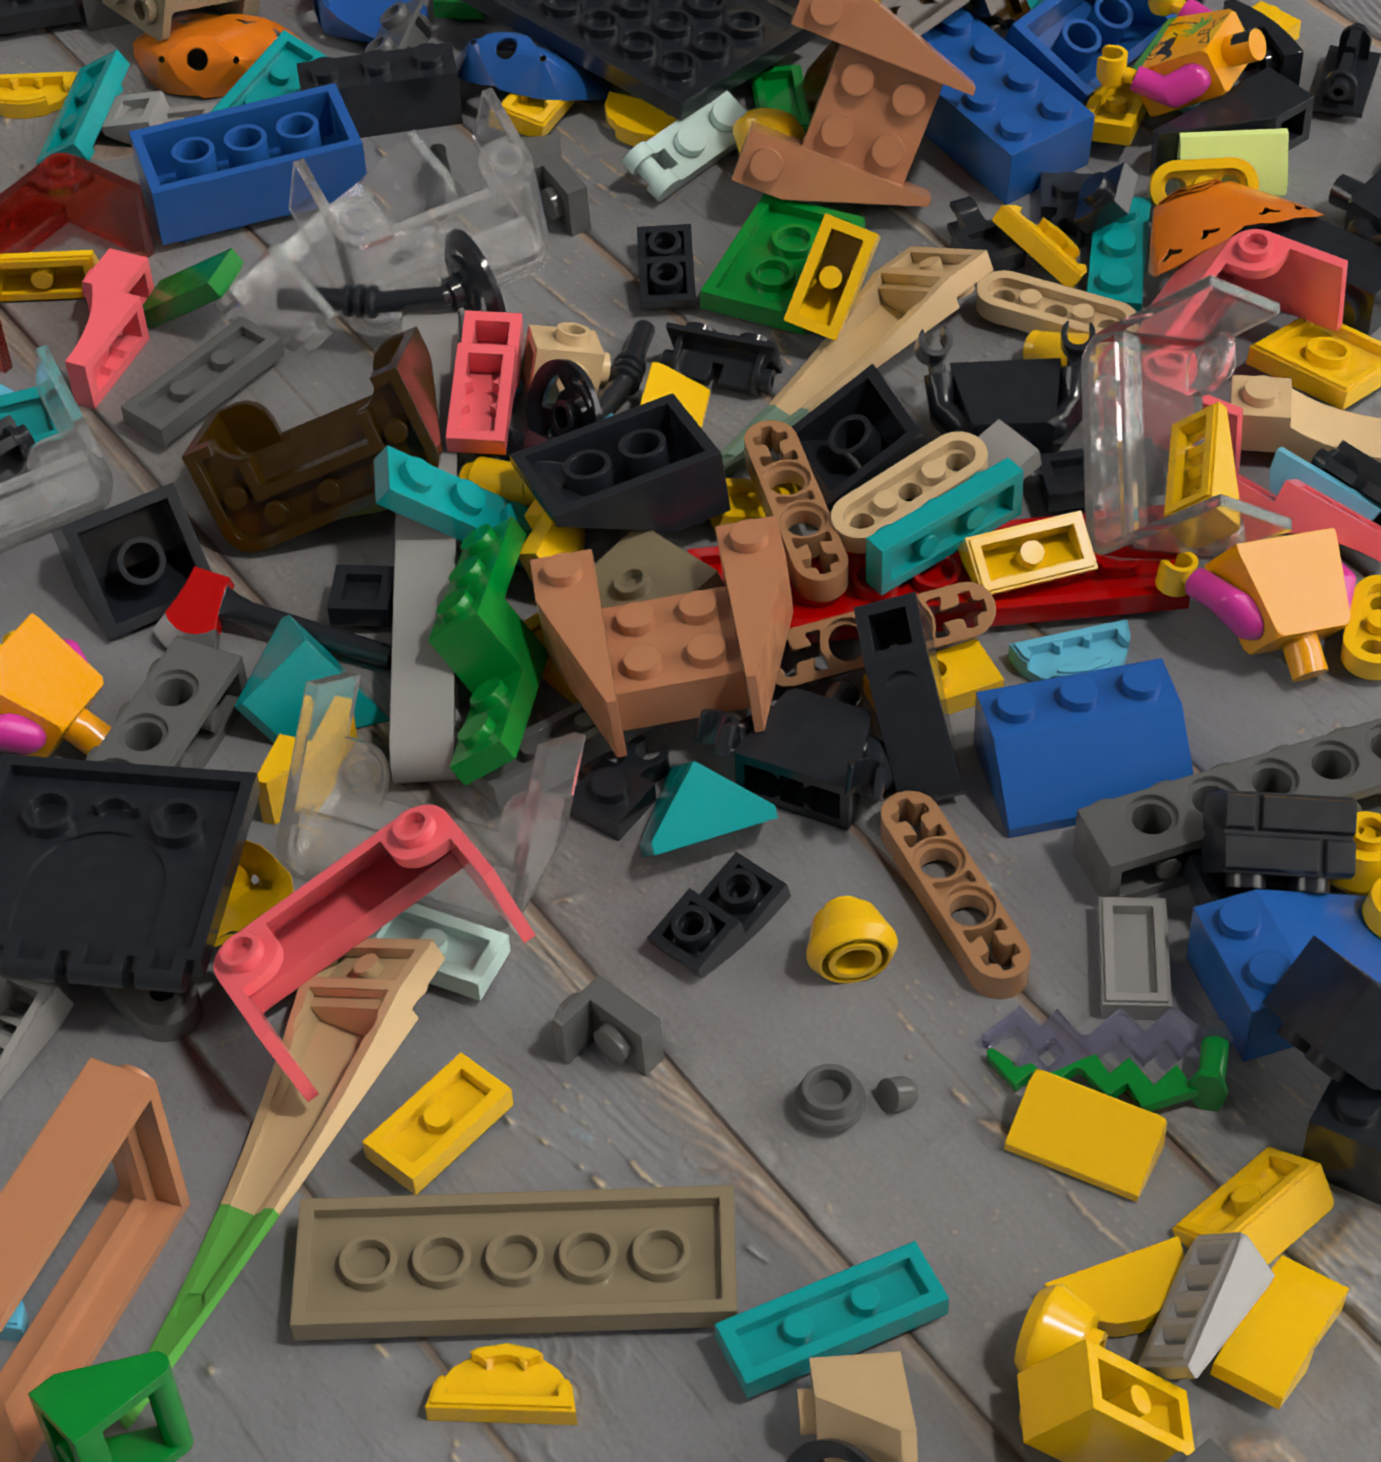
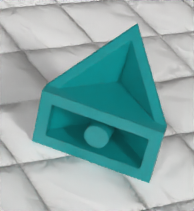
M290 615L281 618L234 705L241 714L273 743L279 734L303 739L327 693L351 698L356 728L390 721V718L335 657Z
M690 761L669 768L639 847L642 857L655 856L779 817L774 804L698 762Z

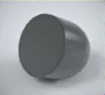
M904 1076L884 1078L877 1085V1102L886 1113L906 1111L912 1108L918 1099L917 1086L911 1079Z

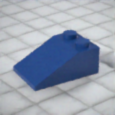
M1255 889L1193 907L1186 958L1243 1062L1294 1047L1276 1033V1030L1283 1021L1267 1008L1263 1002L1313 936L1319 938L1381 983V938L1369 929L1362 916V905L1367 896Z

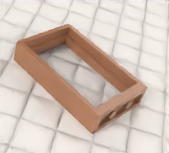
M90 1057L0 1193L1 1333L111 1160L119 1182V1186L0 1371V1462H32L45 1441V1437L28 1393L53 1374L91 1366L191 1204L156 1080L135 1066L122 1064L117 1067Z

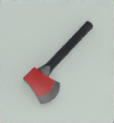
M195 566L177 598L153 628L157 639L166 649H168L176 637L219 649L223 623L248 625L274 633L281 618L290 615L330 652L387 670L391 669L392 645L253 602L233 590L235 585L230 577Z

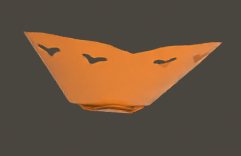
M199 13L172 18L170 38L167 40L158 41L148 33H143L133 42L134 58L142 72L157 89L168 94L201 96L204 99L224 97L278 37L273 29L277 30L280 34L285 30L293 36H297L282 25L263 17L245 14L217 16ZM237 20H242V21H245V22H253V23L244 24L243 22L237 21ZM193 49L203 50L207 54L208 63L203 70H194L187 63V55ZM160 56L164 57L163 63L158 60ZM234 57L239 58L238 64H234Z
M1218 178L1183 187L1159 201L1158 206L1153 209L1148 273L1157 277L1164 272L1174 269L1200 253L1229 239L1247 225L1276 223L1294 218L1325 215L1296 202L1233 181L1222 182ZM1264 208H1268V209L1274 210V211H1280V212H1268L1267 214H1264V215H1260V214H1259V213H1261V212L1264 210ZM1220 228L1219 231L1209 233L1205 239H1201L1203 236V230H1214ZM1170 249L1183 250L1178 254L1171 255L1166 261L1162 262Z

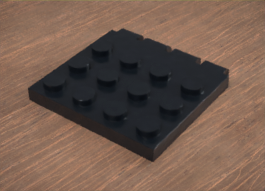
M2 754L0 758L1 977L57 983L65 966L67 967V981L69 984L125 988L130 973L135 972L134 984L136 989L186 993L191 977L205 978L261 788L257 773Z

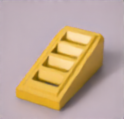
M1219 401L1171 426L1163 521L1193 542H1199L1239 522V493L1227 407ZM1205 438L1203 443L1193 447L1194 443Z

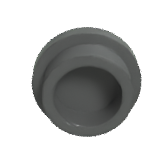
M823 1064L813 1068L806 1074L796 1089L795 1106L799 1117L805 1124L819 1131L839 1132L848 1129L860 1120L865 1110L866 1096L863 1085L848 1068L838 1064Z

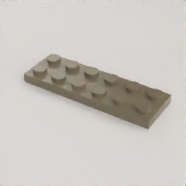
M734 1185L300 1199L290 1328L294 1341L715 1327V1323L738 1314Z

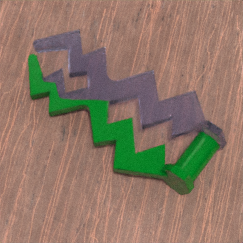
M1019 1005L982 1035V1046L988 1049L986 1052L987 1061L1015 1093L1029 1082L1036 1069H1042L1067 1080L1073 1076L1080 1075L1096 1091L1114 1098L1128 1090L1136 1105L1150 1112L1189 1099L1201 1110L1219 1111L1228 1094L1225 1079L1228 1054L1233 1046L1234 1038L1226 1022L1207 1019L1198 1025L1174 1006L1146 1031L1120 1007L1092 1033L1083 1035L1074 1029L1058 1009L1040 1027ZM1019 1032L1039 1056L1054 1045L1063 1055L1050 1066H1047L1028 1047L1016 1064L992 1047ZM1120 1042L1143 1067L1167 1045L1177 1061L1194 1046L1200 1054L1198 1071L1193 1074L1189 1081L1176 1064L1155 1085L1130 1057L1111 1073H1108L1100 1058Z

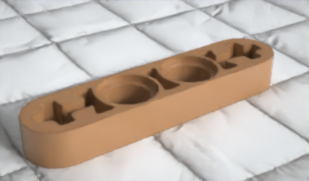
M767 420L758 422L747 429L744 435L745 466L765 516H777L786 555L788 574L798 594L807 600L826 602L836 599L846 591L848 586V556L839 534L832 526L830 512L797 433L790 425L781 421ZM768 448H772L776 454H780V460L772 463V456ZM782 483H792L802 488L799 492L790 495L778 494L772 490L776 485ZM804 523L814 525L819 529L816 533L809 536L795 535L788 530L794 525ZM819 556V563L824 574H819L816 568L811 567V559Z
M960 582L917 594L931 624L935 649L972 640L982 635L993 624L996 615L995 601L991 593L982 585L974 582ZM966 594L969 603L980 602L983 612L974 618L975 627L967 628L963 619H955L944 622L941 625L947 636L935 637V617L926 604L927 602H938L937 614L955 608L959 604L958 595ZM854 611L790 628L786 643L791 652L809 649L811 644L805 635L818 634V653L827 669L816 671L814 669L815 658L796 664L795 676L785 677L784 671L780 668L775 687L780 689L795 688L865 669L862 654L853 661H842L837 659L829 649L828 640L830 634L835 629L841 626H849L857 630Z
M917 791L897 792L888 797L882 805L880 814V836L882 842L971 985L980 994L993 999L1012 998L1023 992L1029 982L1031 962L1029 946L937 803L930 796ZM910 824L913 826L921 824V841L916 843L917 834ZM940 860L952 864L957 870L949 877L933 878L926 875L921 868L928 862ZM972 907L981 910L987 918L978 925L967 926L957 923L951 917V914L959 908ZM992 943V953L999 964L1002 966L1011 965V969L1003 970L997 963L988 965L989 949L987 945Z

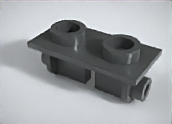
M411 0L405 4L402 1H398L388 7L379 19L381 26L375 39L369 43L364 53L371 50L389 51L411 48L428 43L433 30L430 20L420 13L425 0Z

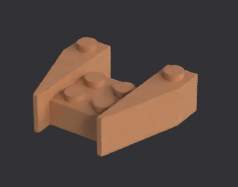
M799 0L792 16L791 24L840 43L803 140L752 121L731 180L781 200L928 207L931 201L929 190L905 181L943 84L973 96L976 90L974 82L879 0Z
M776 515L758 519H745L736 523L715 526L724 581L723 587L696 590L679 595L603 608L592 549L559 553L549 557L530 560L535 600L547 655L617 757L627 756L623 731L699 718L701 711L708 708L725 712L750 708L755 733L765 731L794 612L786 555Z

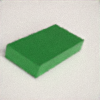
M801 65L768 67L750 78V87L754 109L774 108L786 111L796 117L806 132L811 115L803 89L804 79Z
M230 248L160 280L142 305L147 328H155L221 299L242 269L244 263L242 259Z

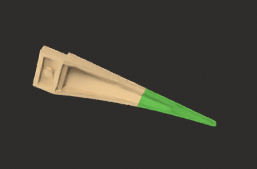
M366 938L298 988L282 1041L319 1095L307 1102L275 1061L246 1143L220 1206L179 1294L148 1351H159L166 1354L172 1368L419 1019L412 1008L425 994L428 984L445 960L444 955L433 939ZM148 1397L119 1419L127 1430L149 1402Z

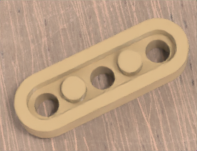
M1013 271L991 272L978 281L976 287V310L981 317L994 324L1028 333L1033 330L1061 332L1062 326L1067 321H1069L1068 333L1089 334L1090 322L1094 325L1096 334L1126 318L1125 322L1129 325H1136L1138 322L1137 312L1124 302ZM1127 336L1099 337L1102 342L1110 345L1113 355Z
M946 433L839 499L832 508L831 522L833 528L839 534L845 550L851 553L866 554V538L874 534L879 528L892 524L920 508L929 499L941 496L967 481L975 473L988 469V451L985 443L971 433Z

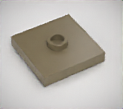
M631 530L595 563L603 608L679 595L696 590L712 589L724 585L716 569L652 530Z

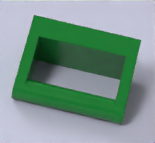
M153 1351L56 1373L28 1393L54 1462H176L192 1448L194 1443L193 1434L170 1361L163 1352ZM148 1397L157 1426L104 1437V1430Z

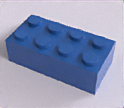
M962 6L921 36L967 75L976 86L975 93L972 96L943 84L924 135L1005 205L1040 189L1041 172H1074L1088 164L1095 114L979 18H976L968 9Z
M335 83L129 131L139 183L162 245L186 242L199 236L228 229H239L248 224L281 216H293L302 211L330 204H342L351 199L370 195L363 143Z

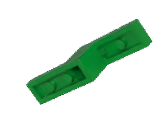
M512 516L494 527L484 524L473 530L463 540L460 546L462 549L456 567L448 577L450 584L444 599L436 609L437 618L428 642L472 693L470 698L471 706L464 726L457 735L459 741L449 767L465 786L516 759L548 659L546 648L505 600L510 580L527 535Z

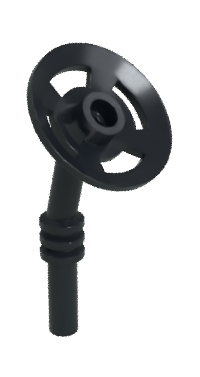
M453 229L445 236V262L449 276L441 279V286L381 291L378 285H370L368 287L366 284H358L356 286L354 283H346L343 288L285 284L281 290V303L284 307L342 311L345 317H353L355 314L357 318H364L367 315L370 319H376L380 313L443 309L450 306L454 310L463 307L467 311H483L481 309V298H484L487 312H506L499 285L490 265L473 239L461 229Z
M639 320L634 324L624 351L617 354L610 368L608 384L598 394L587 373L577 363L568 359H554L544 363L534 375L529 388L527 399L529 430L552 438L549 429L551 427L554 436L557 437L607 418L627 396H632L639 390L647 368L644 359L655 334L654 325L647 320ZM559 378L565 389L559 393L552 407L547 406L550 390L554 382Z

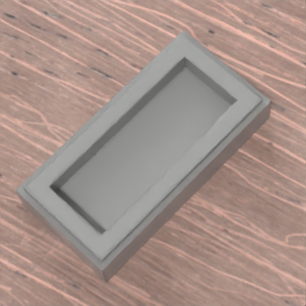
M1099 897L1097 922L1101 1019L1170 1021L1172 996L1166 898Z

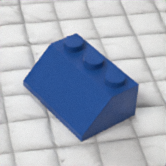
M1045 0L1012 24L1004 40L1079 102H1084L1103 87L1097 79L1096 67L1097 58L1102 56V48L1105 45H1118L1128 51L1127 67H1129L1140 58L1167 19L1176 16L1174 14L1168 16L1154 15L1149 9L1148 0Z
M1162 658L976 692L973 744L1008 838L1076 826L1077 809L1090 806L1101 799H1113L1147 789L1161 781H1173L1194 774L1182 702Z

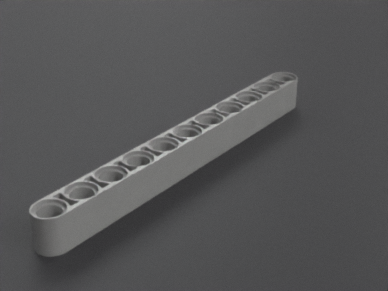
M452 307L402 312L401 332L417 326L432 360L442 444V456L438 468L459 477L462 469V453L447 452L445 438L457 344L461 343L462 338L460 309L454 310ZM396 513L389 732L392 780L394 784L458 780V777L449 767L459 741L457 735L459 733L460 678L428 642L437 618L436 609L444 599L450 584L448 577L456 567L461 555V541Z

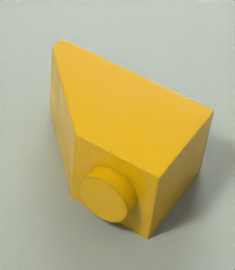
M825 213L783 320L837 341L861 289L880 241L879 234Z
M1084 1339L1017 1374L1020 1401L1019 1421L1023 1433V1443L1062 1462H1165L1177 1452L1182 1451L1188 1456L1195 1450L1187 1391L1088 1339Z

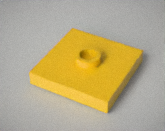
M1298 318L1249 347L1246 360L1247 365L1272 377L1292 378L1293 387L1340 410L1348 408L1381 387V341L1343 323L1336 332Z

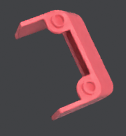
M1245 230L1179 266L1136 323V326L1206 333L1231 297L1236 293L1337 332L1343 322L1348 260L1266 230ZM1127 336L1091 384L1090 411L1094 419L1104 426L1138 440L1151 439L1153 446L1169 452L1172 424L1219 401L1227 407L1235 471L1238 473L1240 471L1243 408L1194 389L1201 378L1202 370L1201 358L1193 350L1199 341ZM1205 438L1194 443L1193 447L1203 443Z
M420 805L404 811L392 822L252 923L229 937L216 954L213 965L215 976L256 1036L307 1102L311 1101L319 1093L264 1016V1012L462 868L524 943L535 936L532 928L494 868L448 813L439 806Z

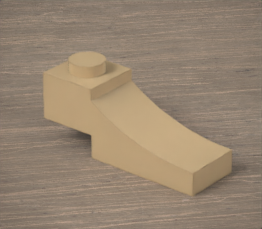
M1232 375L1228 403L1243 408L1241 450L1276 452L1277 448L1284 447L1311 463L1318 450L1325 448L1330 451L1337 448L1341 441L1344 440L1381 463V418L1340 410L1309 398L1292 388V378L1264 375Z

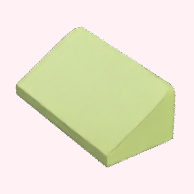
M1288 129L1179 133L1177 160L1223 157L1241 158L1250 163L1255 169L1259 179L1258 190L1275 196H1284L1287 193ZM1227 176L1220 180L1222 182H1236L1233 178ZM1176 180L1177 188H1183L1182 184Z

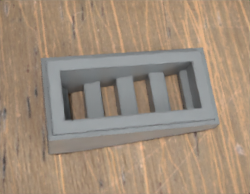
M0 975V1031L6 1024L17 1028L11 1038L0 1033V1049L3 1050L0 1056V1101L60 1028L72 1009L74 1003L58 986L43 981L2 978ZM23 1003L30 1006L25 1015L16 1012Z
M1241 1232L1205 1234L1196 1237L1181 1263L1137 1364L1138 1366L1163 1379H1197L1265 1292L1275 1276L1247 1235Z

